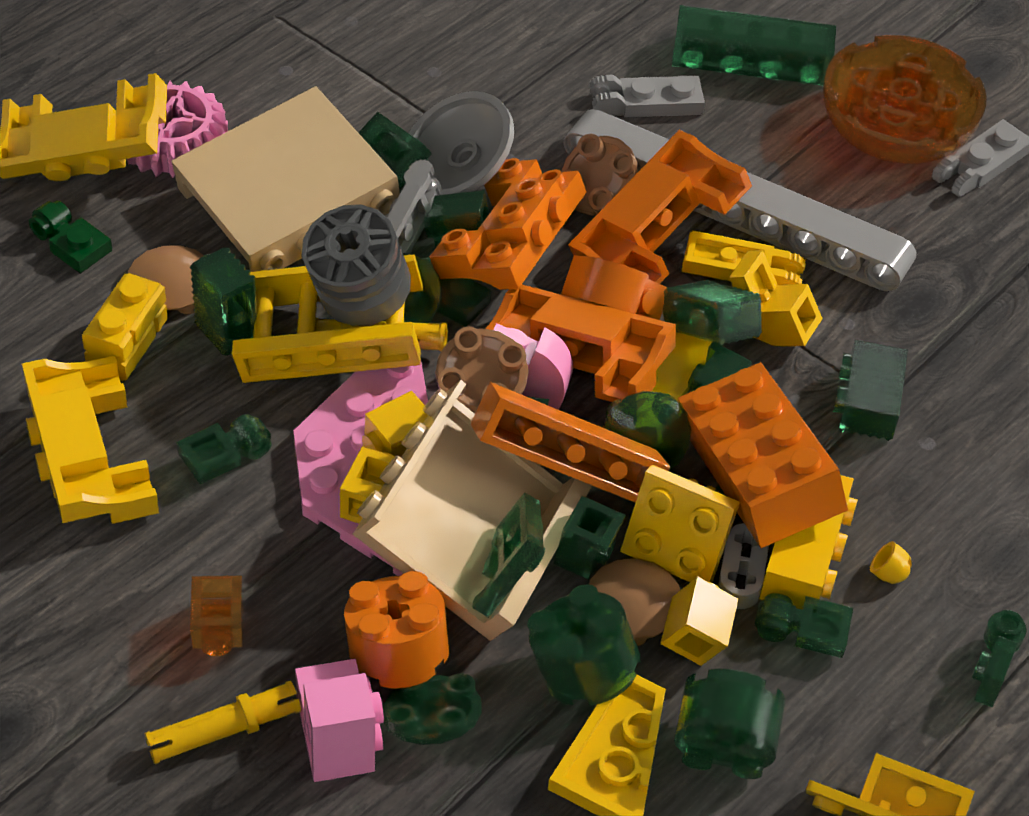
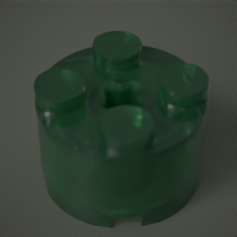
M580 585L574 588L569 595L557 599L543 610H539L529 617L527 626L529 629L530 647L546 688L556 700L573 705L571 699H587L589 705L601 704L620 695L633 683L636 677L634 669L637 662L640 663V652L625 609L614 597L598 592L597 588L593 585Z
M709 669L707 678L696 681V673L690 675L685 681L674 736L677 748L683 753L682 763L698 770H707L712 767V764L732 768V772L735 775L744 779L761 778L763 769L773 764L776 759L786 700L784 694L777 688L775 696L765 689V679L739 670Z

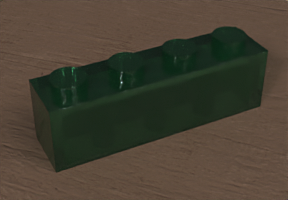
M680 5L672 66L828 86L835 54L836 25Z

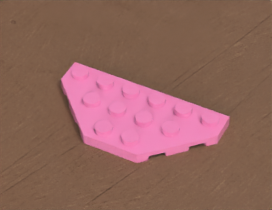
M421 359L420 365L354 372L293 430L303 516L317 525L323 522L340 533L342 541L369 558L375 555L392 566L393 573L397 576H401L403 573L353 535L359 524L340 518V487L363 446L362 436H364L366 413L411 390L424 405L428 402Z

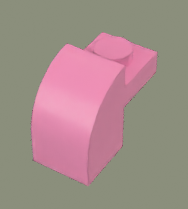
M496 323L494 330L514 339L515 342L520 343L525 349L529 373L527 385L522 395L559 410L573 372L572 356L564 341L547 328H544L539 341L527 337L525 333L518 329L507 328Z

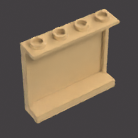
M317 86L172 160L180 192L186 199L195 196L248 261L250 272L283 269L302 259L303 238L311 224L325 212L343 205L361 204L378 209L383 215L389 213L392 202L400 195L397 175Z
M460 380L447 392L441 388L438 389L426 403L423 411L428 415L423 424L419 421L411 428L401 443L407 448L402 457L395 456L380 475V479L385 482L380 492L374 490L360 506L357 514L362 517V520L353 532V535L403 574L409 571H418L425 574L428 578V583L441 593L445 606L491 641L515 625L592 485L575 478H571L562 484L539 464L480 441L470 425L475 414L457 400L466 385Z

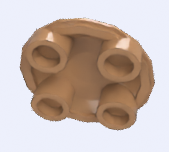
M592 133L586 134L579 139L577 146L566 158L561 171H579L587 192L575 210L591 216L597 215L638 173L637 160L628 145L618 138L606 135L597 136Z
M181 245L161 246L148 250L136 258L128 270V273L161 283L165 287L166 302L164 304L167 305V310H178L183 314H193L200 310L202 299L208 296L214 285V268L209 259L197 250Z
M468 326L458 330L455 337L446 344L438 356L435 375L439 389L441 388L445 392L462 380L466 385L457 400L475 414L490 382L522 395L527 385L529 369L525 349L520 343L515 342L514 339L496 330L476 329Z
M636 558L616 560L601 567L590 579L585 605L598 624L614 635L619 636L624 644L640 646L646 642L647 638H653L663 633L671 599L680 591V587L668 571L653 562Z

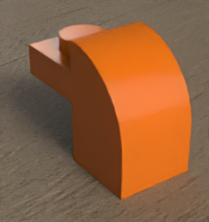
M574 255L561 295L660 320L670 288L649 279L648 274L626 265L601 258Z

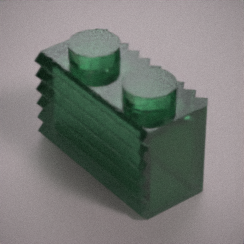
M222 248L193 262L190 266L192 270L190 274L193 276L191 278L193 282L191 287L194 294L192 297L194 300L193 305L195 306L193 309L195 312L194 317L196 318L194 323L222 355L228 356L232 354L233 340L253 338L254 322L257 317L255 276L250 275V270H245V265L240 264V259H235V254L230 252V248Z
M709 279L668 287L664 291L663 318L665 322L676 324V332L722 346L724 343L730 344L732 341L738 342V340L744 341L746 338L752 339L753 336L758 338L762 333L761 297L759 293L754 294L753 291L748 292L741 288H731L730 285L726 286L719 282L715 283L714 281H709Z
M855 339L851 354L843 352L838 379L846 380V385H838L833 406V412L841 413L839 429L842 432L848 430L851 434L857 432L860 436L867 434L869 437L876 436L878 439L884 437L887 441L893 439L901 411L908 349Z

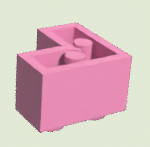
M356 659L296 668V698L299 699L301 705L300 717L313 781L319 782L375 772V751L383 750L380 723L384 722L382 702L379 692L372 693L369 677H366V673L359 674Z

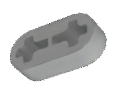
M744 523L735 525L729 533L724 548L718 587L721 590L738 598L736 609H747L758 602L764 581L769 545L763 548L759 547ZM742 543L751 544L750 558L741 556ZM737 574L746 575L745 589L735 588Z

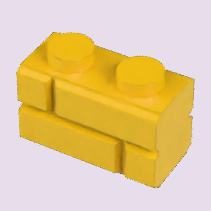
M131 273L124 274L82 334L83 348L86 350L84 353L85 361L115 355L119 379L121 381L127 380L155 339L156 332L161 330L168 319L167 305L164 304L166 302L165 287L161 283Z

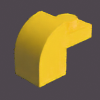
M763 250L747 251L729 277L733 290L739 298L730 314L738 326L754 338L773 346H805L823 319L809 285H778Z

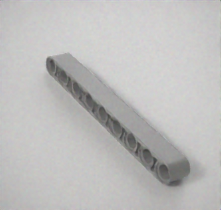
M590 109L580 117L568 132L563 143L566 152L570 154L577 146L579 139L586 134L592 133L597 136L606 135L618 138L632 149L637 160L639 172L669 139L600 110ZM748 172L752 187L725 215L701 203L693 210L777 247L800 254L803 258L882 291L897 289L916 259L914 246L904 237Z

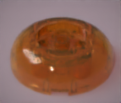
M904 35L875 36L874 42L857 46L855 42L840 50L830 61L823 84L825 109L837 132L861 152L883 161L899 164H921L936 161L963 147L980 126L986 108L987 96L981 78L973 77L965 68L967 61L961 56L937 43Z

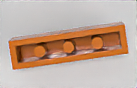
M492 382L489 383L470 424L479 440L635 503L646 470L651 465L669 471L670 465L654 448Z

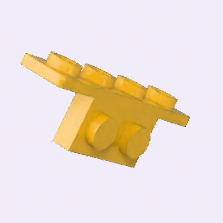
M878 753L875 754L860 798L813 780H809L806 787V794L815 797L812 806L836 816H842L844 809L861 816H966L975 792Z

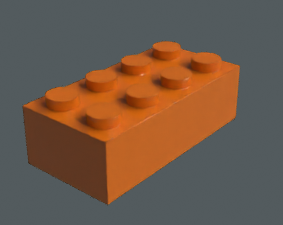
M761 362L678 397L689 440L725 495L740 502L737 513L760 548L848 511L839 468Z

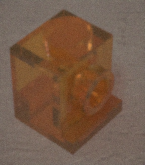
M242 575L192 576L190 615L192 648H201L205 654L210 656H223L228 654L234 647H242ZM204 598H227V599H204Z

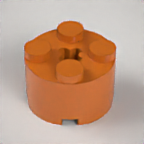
M409 571L401 576L384 577L374 581H360L350 588V598L345 605L344 618L350 659H356L359 674L366 673L367 676L379 679L381 687L394 689L412 687L426 682L436 674L435 667L442 660L445 664L449 656L444 599L441 593L428 583L427 576L422 572Z

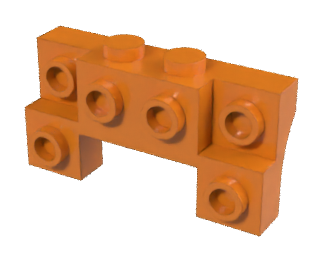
M679 129L582 229L568 246L573 256L595 257L623 264L648 274L649 279L660 284L669 275L663 258L653 252L700 203L725 215L752 187V184L744 167L717 155L695 136Z
M517 158L505 160L494 177L484 185L490 202L495 207L479 229L474 231L455 229L446 233L442 237V241L429 256L438 279L467 278L485 282L499 290L519 289L587 191L579 171L561 172L554 169L542 173L537 159L519 161Z
M523 284L519 289H509L505 293L496 315L485 328L494 330L497 323L507 328L518 329L525 333L527 337L539 341L544 328L551 330L568 347L573 360V368L595 374V398L635 409L656 386L657 368L676 347V324Z

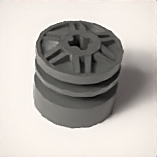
M361 204L343 205L325 212L311 224L303 238L301 256L324 310L336 321L350 326H370L390 318L403 306L410 292L411 274L391 221L378 209Z

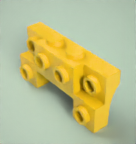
M156 73L148 74V85L133 88L126 79L117 80L116 110L109 103L52 113L53 105L42 94L33 95V105L19 107L11 99H4L2 101L0 127V177L6 179L42 173L48 180L65 181L75 175L88 173L93 175L106 174L112 169L125 168L126 159L157 154L158 124L166 123L167 85Z
M115 355L76 363L56 362L48 359L22 363L24 380L34 417L25 418L31 446L41 445L42 452L35 454L41 482L50 480L62 523L109 513L112 524L158 514L157 493L155 488H152L147 460L111 468L108 466L107 454L95 414L127 408L125 387L119 379Z

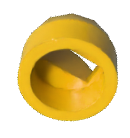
M894 541L888 542L874 556L870 565V572L882 581L891 584L900 583L906 580L910 574V568L912 567L911 557Z

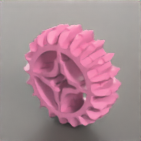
M170 80L167 84L166 123L158 124L157 154L128 158V164H136L140 172L152 169L155 177L159 176L162 172L170 173L171 177L174 178L172 160L228 132V121L225 119L222 103L217 102L214 93H204L202 86L192 89L187 81L179 86L173 85Z

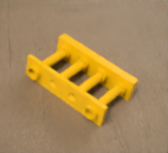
M415 254L404 255L411 274L410 292L423 291V283ZM306 266L240 273L239 281L249 308H256L253 338L233 340L232 356L243 383L420 365L421 350L413 322H404L405 302L398 311L386 319L385 325L360 327L342 323L341 329L315 332L317 302L321 301ZM299 304L297 334L271 336L274 306Z

